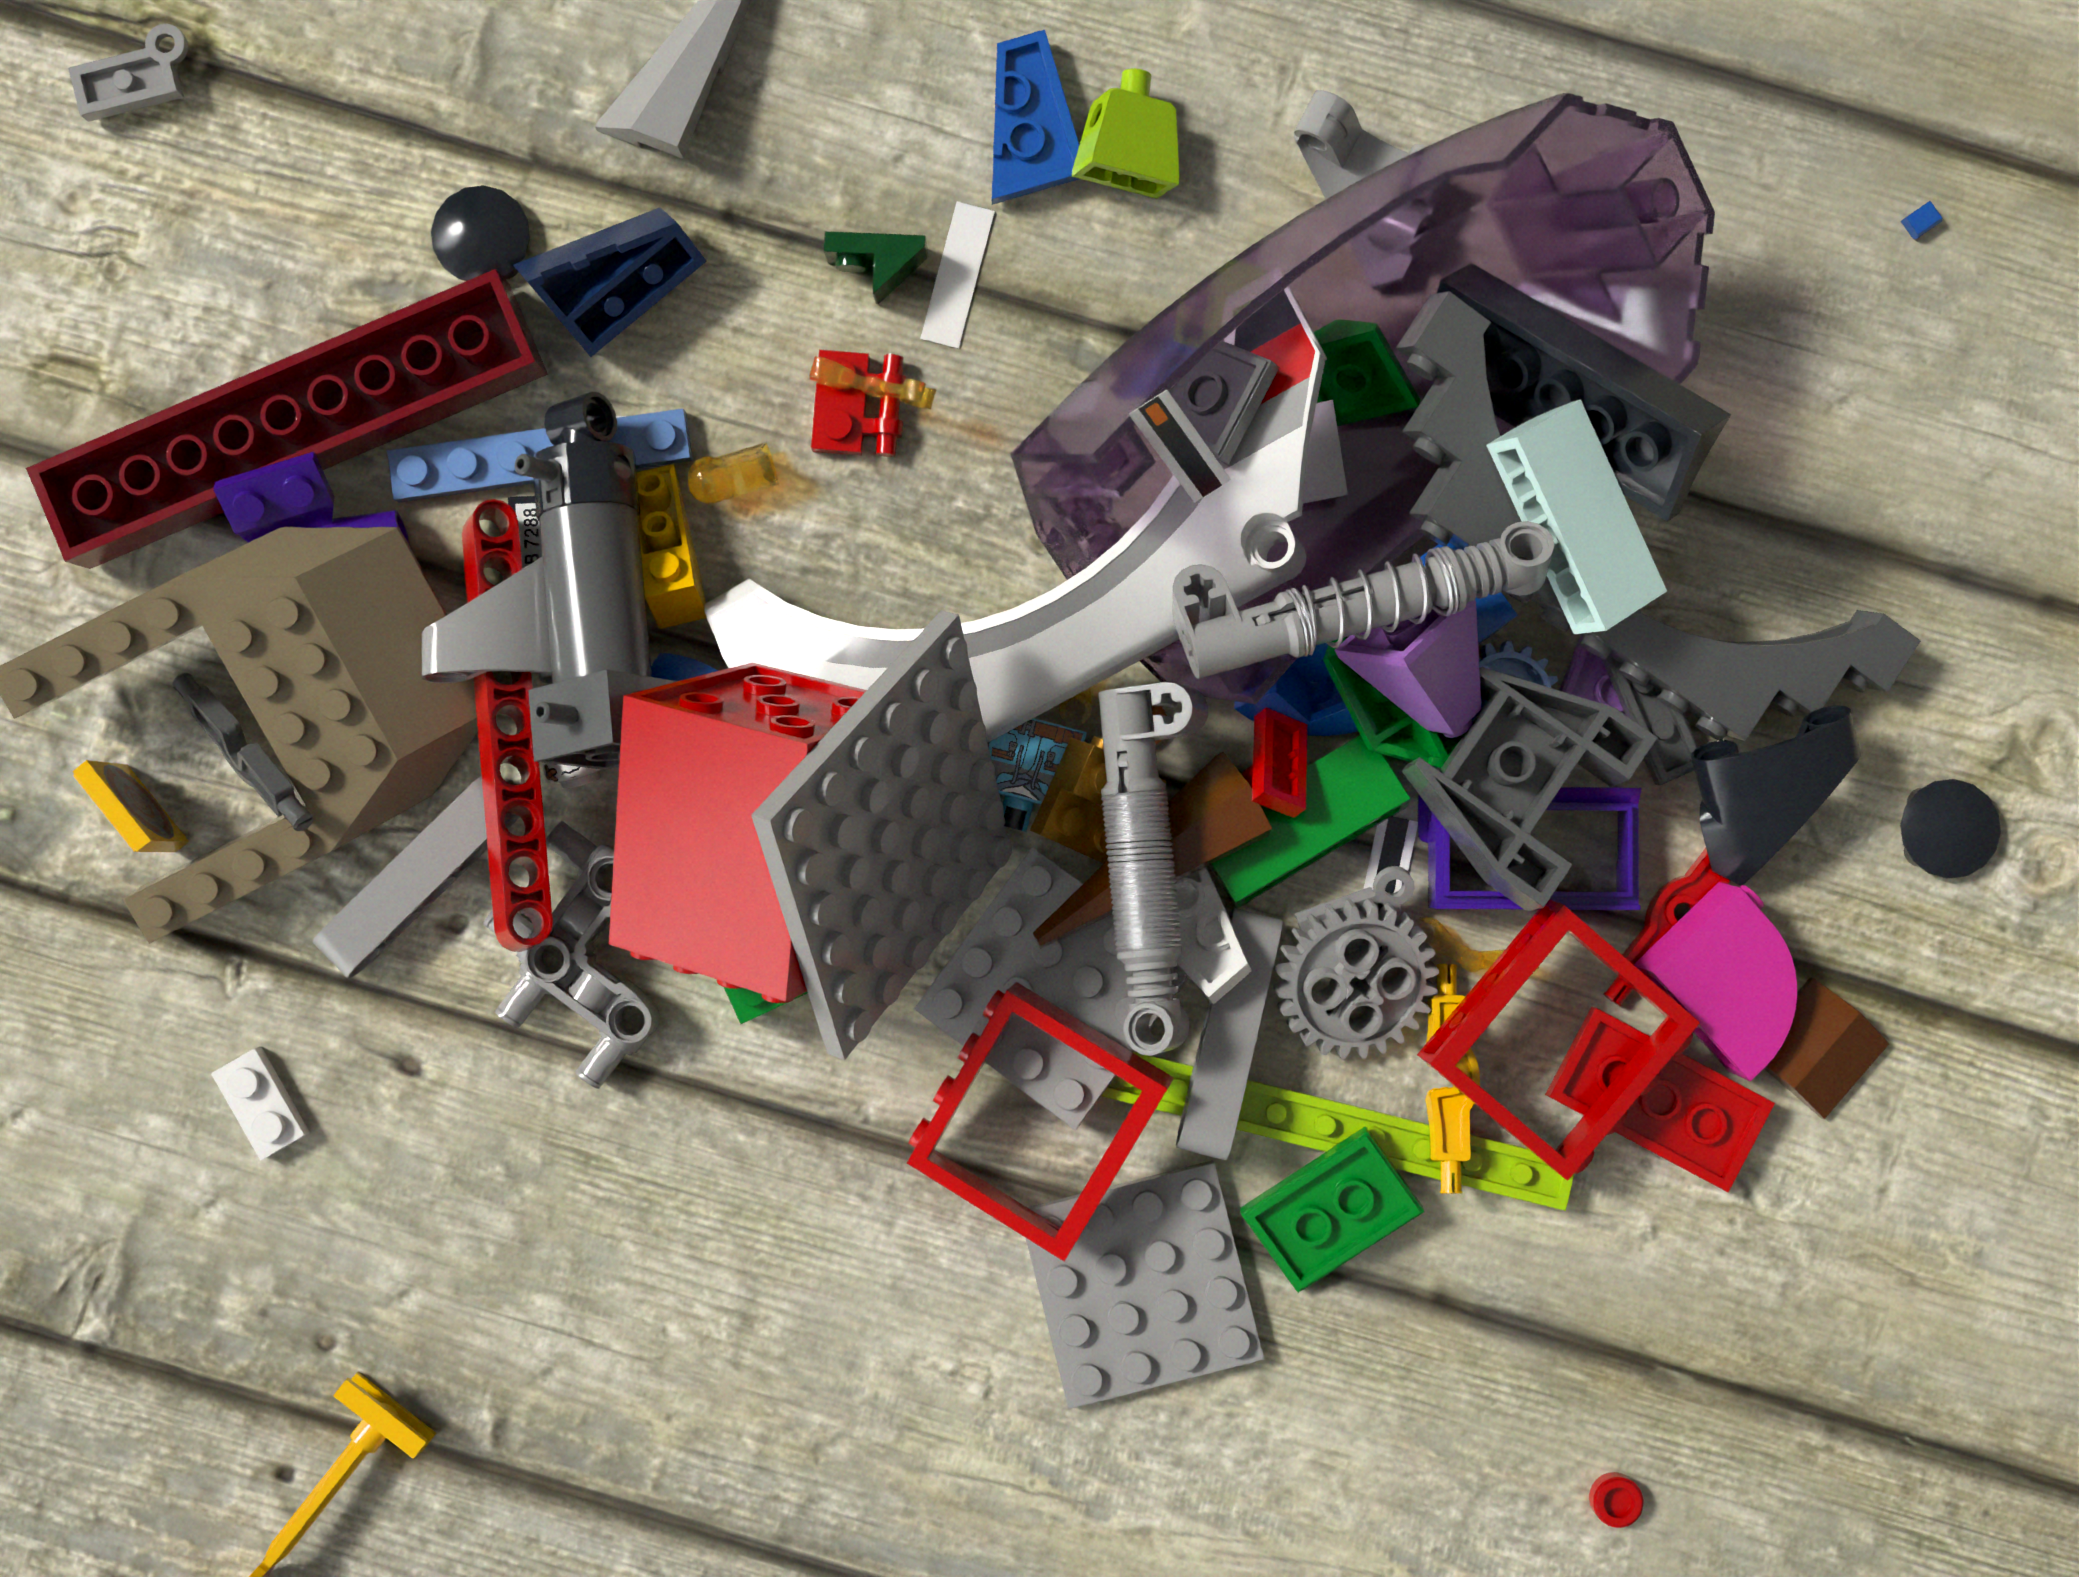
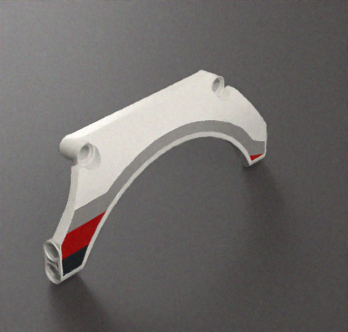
M1282 273L1233 300L1228 309L1224 341L1269 359L1280 367L1229 465L1218 460L1231 480L1194 503L1173 475L1146 513L1115 545L1086 569L1053 590L1016 608L961 624L964 639L968 646V657L973 679L977 687L982 720L986 727L987 742L998 738L1179 640L1180 638L1173 621L1172 606L1173 583L1181 570L1191 565L1203 564L1212 566L1221 572L1237 608L1282 583L1295 578L1301 573L1306 562L1305 549L1295 537L1288 522L1302 515L1310 435L1327 357ZM1280 542L1288 543V551L1281 560L1267 562V553L1272 546ZM752 579L745 580L704 605L706 617L728 668L755 662L864 690L869 689L923 630H892L862 627L823 618L791 605ZM1200 605L1199 622L1208 620V608H1203Z

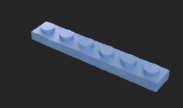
M683 408L617 418L615 436L607 441L623 444L633 449L636 458V469L693 461L687 414ZM542 428L387 450L393 500L401 503L534 484L533 478L520 475L515 471V461L521 454L534 456L536 452L553 446L546 434V429Z

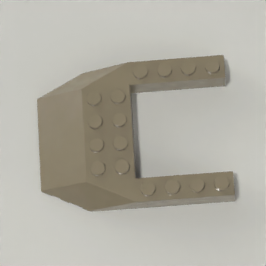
M399 527L278 528L181 574L0 665V696L15 719L35 711L202 626L302 798L303 806L313 815L312 824L303 831H295L289 821L281 815L139 887L123 899L125 905L149 944L320 858L428 799L435 793L478 733L474 678L458 683H433L422 679V631L430 624L446 616L447 613Z

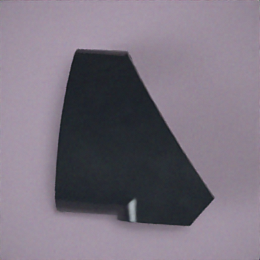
M1837 705L1814 710L1804 717L1795 738L1760 749L1739 753L1735 742L1722 740L1701 745L1691 753L1692 763L1702 796L1699 811L1700 825L1713 872L1740 886L1744 885L1797 833L1837 788L1861 756L1850 708Z

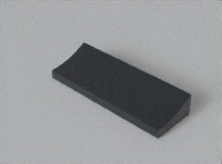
M1473 263L1440 279L1437 293L1450 291L1491 322L1483 337L1486 376L1494 415L1516 428L1543 413L1581 399L1623 494L1667 522L1680 513L1703 462L1732 414Z

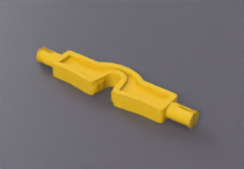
M1456 964L1436 965L1439 969V974L1437 975L1438 992L1437 995L1428 998L1427 1001L1431 1011L1428 1013L1426 1043L1466 997L1457 995ZM1470 1048L1455 1066L1480 1086L1478 1062ZM1454 1086L1451 1088H1433L1427 1092L1425 1098L1430 1128V1157L1432 1161L1440 1162V1193L1462 1194L1461 1162L1468 1161L1471 1158L1470 1109L1474 1103Z

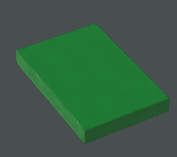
M1365 1126L1240 1207V1213L1299 1293L1424 1213V1209Z

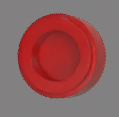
M1610 1472L1601 1475L1594 1481L1589 1492V1502L1593 1512L1608 1526L1615 1528L1627 1527L1633 1524L1642 1513L1644 1506L1642 1492L1632 1479L1622 1473Z

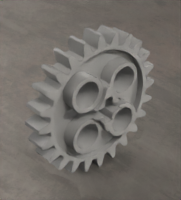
M1348 898L1345 900L1343 913L1339 914L1330 904H1326V919L1320 921L1312 914L1307 915L1311 929L1306 933L1300 929L1293 928L1292 933L1298 940L1297 946L1282 945L1280 948L1289 960V963H1279L1274 966L1279 977L1284 979L1273 984V989L1278 997L1284 998L1277 1003V1006L1283 1016H1289L1286 1022L1292 1032L1300 1031L1299 1036L1306 1046L1316 1042V1046L1321 1054L1325 1056L1334 1045L1336 1052L1343 1060L1349 1055L1351 1047H1355L1362 1059H1366L1369 1045L1373 1044L1384 1054L1387 1049L1385 1039L1392 1037L1400 1044L1404 1043L1401 1029L1405 1025L1415 1030L1420 1028L1418 1022L1413 1017L1415 1012L1430 1013L1431 1008L1422 998L1423 996L1434 995L1438 992V989L1428 980V978L1439 974V969L1432 961H1428L1436 955L1435 950L1428 942H1424L1427 935L1419 926L1413 927L1414 921L1409 915L1403 912L1397 916V911L1390 903H1386L1378 912L1377 905L1371 898H1367L1363 903L1361 911H1358L1353 901ZM1363 939L1359 949L1351 953H1345V948L1351 941ZM1381 946H1386V948L1379 950ZM1400 967L1399 972L1394 978L1382 981V977L1389 969ZM1356 976L1360 980L1356 982L1353 978ZM1331 978L1329 984L1324 989L1312 991V987L1319 979ZM1360 1006H1367V1009L1360 1017L1349 1018L1354 1009ZM1333 1008H1334V1010H1333L1332 1012H1330V1013H1327V1012H1326V1010H1330V1009H1333Z

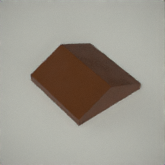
M1810 977L1797 992L1796 1010L1789 1033L1780 1050L1764 1069L1820 1118L1825 1119L1886 1049L1889 1043L1861 1012L1815 978Z

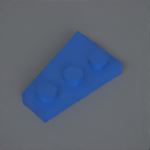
M1045 29L997 43L992 205L1079 180V178L1072 177V169L1078 152L1079 142Z

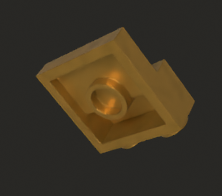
M1093 736L1090 744L1070 738L1030 831L1104 864L1107 858L1110 857L1106 854L1107 851L1113 850L1107 849L1106 846L1113 843H1107L1105 841L1107 837L1104 836L1107 832L1104 831L1106 827L1103 820L1105 816L1102 815L1104 813L1102 810L1104 806L1101 800L1103 797L1101 789L1106 785L1107 778L1102 738Z

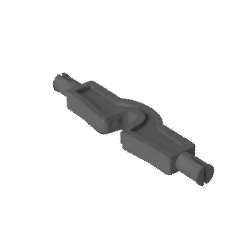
M189 673L177 676L172 683L173 688L189 704L193 718L219 747L223 756L237 775L256 790L278 817L283 815L295 831L307 829L313 822V815L295 797L294 788L279 771L258 743L247 745L239 721L207 686L201 688Z

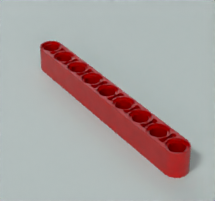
M496 499L485 500L476 507L462 529L467 603L496 586L485 578L484 568L497 570L504 580L522 570L519 524L516 512L504 501ZM479 520H489L496 524L499 528L500 536L493 537L484 533L480 527ZM488 671L474 677L494 931L502 947L509 951L522 952L529 950L548 938L553 924L539 762H534L528 692V690L533 689L531 672L509 671L513 681L511 685H505L494 678L492 671ZM504 714L511 717L517 727L516 734L509 735L502 732L497 726L496 715ZM501 764H511L517 768L521 776L520 785H511L502 778L500 772ZM507 813L516 814L523 820L525 825L523 836H517L508 831L504 822ZM512 863L520 864L528 871L530 878L527 887H520L510 879L509 866ZM516 914H524L532 921L534 930L530 939L521 937L514 930L513 919Z

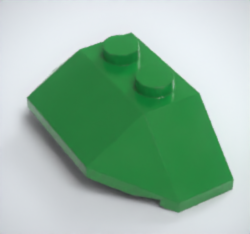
M1328 645L1323 661L1367 749L1409 762L1420 757L1434 768L1440 770L1464 734L1449 738L1444 733L1427 731L1340 660L1335 652L1336 648Z

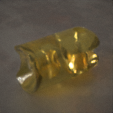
M767 442L717 457H702L691 465L688 472V486L691 494L700 502L707 504L729 500L779 485L775 465Z

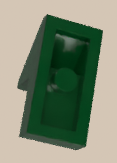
M825 231L824 253L827 262L830 265H836L837 270L859 273L864 272L866 266H874L873 297L876 304L882 302L928 257L925 235Z

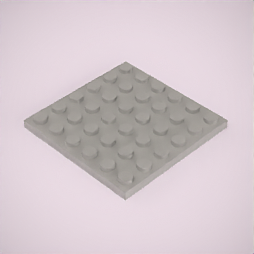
M941 610L751 815L827 1054L843 1060L849 1056L859 1042H862L868 1036L874 1023L887 1007L898 999L904 986L916 971L926 964L929 955L945 935L953 931L958 919L971 903L981 896L984 887L996 872L1007 864L1012 854V844L1009 840L1007 827L1004 826L1003 804L1000 800L995 778V767L991 760L986 727L982 720L977 687L972 675L968 657V646L964 639L959 614Z

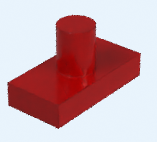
M1266 707L1254 716L1253 764L1241 774L1252 788L1253 802L1293 818L1306 810L1307 724Z

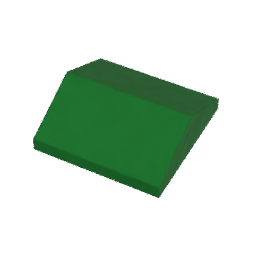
M1336 319L1314 332L1327 357L1317 403L1333 400L1337 426L1419 406L1421 399L1377 323Z

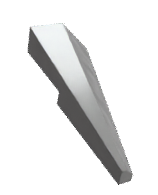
M698 0L598 120L595 126L596 130L640 148L643 143L684 159L717 72L722 74L751 0Z

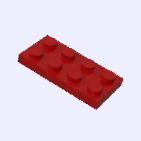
M1591 1006L1545 1095L1584 1116L1650 1036ZM1681 1053L1677 1056H1672L1661 1069L1660 1079L1656 1086L1647 1094L1639 1096L1627 1110L1628 1115L1625 1122L1615 1133L1729 1193L1775 1103Z

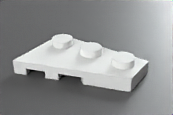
M1206 866L1177 880L1175 884L1177 885L1175 889L1178 896L1176 900L1179 901L1176 904L1179 906L1177 909L1179 911L1178 916L1180 917L1178 921L1181 922L1179 924L1181 927L1179 930L1181 934L1179 936L1182 937L1180 940L1182 942V953L1176 960L1177 966L1214 1005L1252 970Z

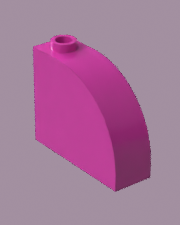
M1718 882L1634 966L1700 1022L1693 1033L1728 1072L1752 1081L1775 1057L1791 1028L1797 1003L1796 970L1783 937L1761 911L1765 905L1759 896L1745 885L1737 887Z

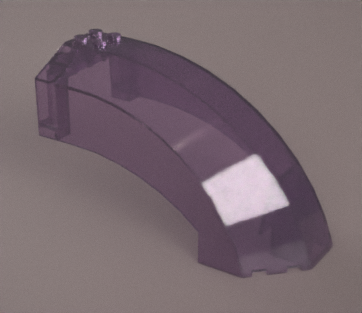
M1571 93L1558 94L1457 132L1397 160L1301 213L1204 278L1114 351L1010 453L1035 533L1065 578L1068 580L1086 569L1115 545L1146 513L1173 476V473L1129 416V413L1165 390L1169 391L1215 346L1224 341L1246 319L1287 286L1292 290L1313 332L1336 319L1377 323L1421 399L1420 403L1436 378L1428 380L1413 372L1406 365L1409 358L1398 351L1396 347L1428 297L1437 293L1440 279L1470 263L1484 269L1681 385L1699 364L1701 342L1693 341L1696 310H1705L1709 266L1701 265L1704 235L1713 234L1715 211L1674 122L1662 118L1648 119L1637 116L1636 111L1607 103L1597 105L1583 101L1582 96ZM1418 407L1337 426L1348 495L1303 504L1302 515L1288 522L1295 537L1305 549L1306 562L1301 573L1295 578L1238 607V611L1273 602L1277 594L1286 591V589L1291 590V588H1295L1302 594L1303 585H1306L1310 591L1330 586L1331 577L1335 578L1338 583L1357 578L1359 569L1363 570L1365 575L1383 571L1386 561L1392 563L1424 536L1419 530L1423 523L1409 513L1443 460L1440 464H1436L1421 456L1413 449L1416 441L1402 432ZM1494 415L1500 436L1515 428ZM1280 542L1272 546L1267 553V562L1281 560L1288 551V543ZM1179 639L1140 660V662L1161 683L1169 682L1192 686L1198 689L1204 697L1257 704L1297 658L1290 654H1284L1197 679L1193 674Z

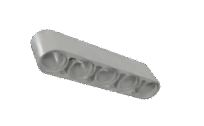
M482 775L438 815L313 939L315 946L348 979L359 974L374 961L488 849ZM507 813L504 820L506 828L509 829L520 817L516 814Z
M1237 908L1232 909L1229 919L1252 971L1214 1005L1210 1001L1208 1003L1176 1139V1148L1222 1160H1227L1232 1147L1283 920Z

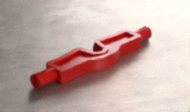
M1706 848L1684 876L1667 882L1653 896L1645 914V926L1622 954L1633 965L1678 922L1674 916L1676 905L1683 903L1691 909L1718 882L1729 884L1731 881L1712 871ZM1617 976L1603 995L1621 1007L1633 988Z

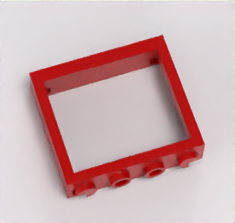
M1549 899L1545 907L1540 908L1419 1051L1417 1056L1547 1166L1568 1181L1573 1174L1582 1172L1591 1163L1595 1153L1594 1149L1606 1135L1613 1134L1623 1125L1628 1115L1627 1110L1639 1096L1647 1094L1656 1086L1660 1079L1661 1069L1672 1056L1681 1054L1690 1045L1693 1039L1692 1032L1698 1027L1700 1022L1570 909L1561 903ZM1568 932L1666 1018L1554 1150L1455 1065Z
M1016 982L1005 993L997 990L987 1004L982 1015L989 1019L982 1034L979 1036L973 1032L961 1049L957 1059L964 1062V1065L957 1077L954 1079L948 1075L933 1098V1102L938 1104L939 1108L932 1120L929 1121L923 1118L913 1132L908 1144L915 1149L907 1164L1065 1262L1174 1077ZM1013 1013L1142 1091L1061 1228L934 1150Z

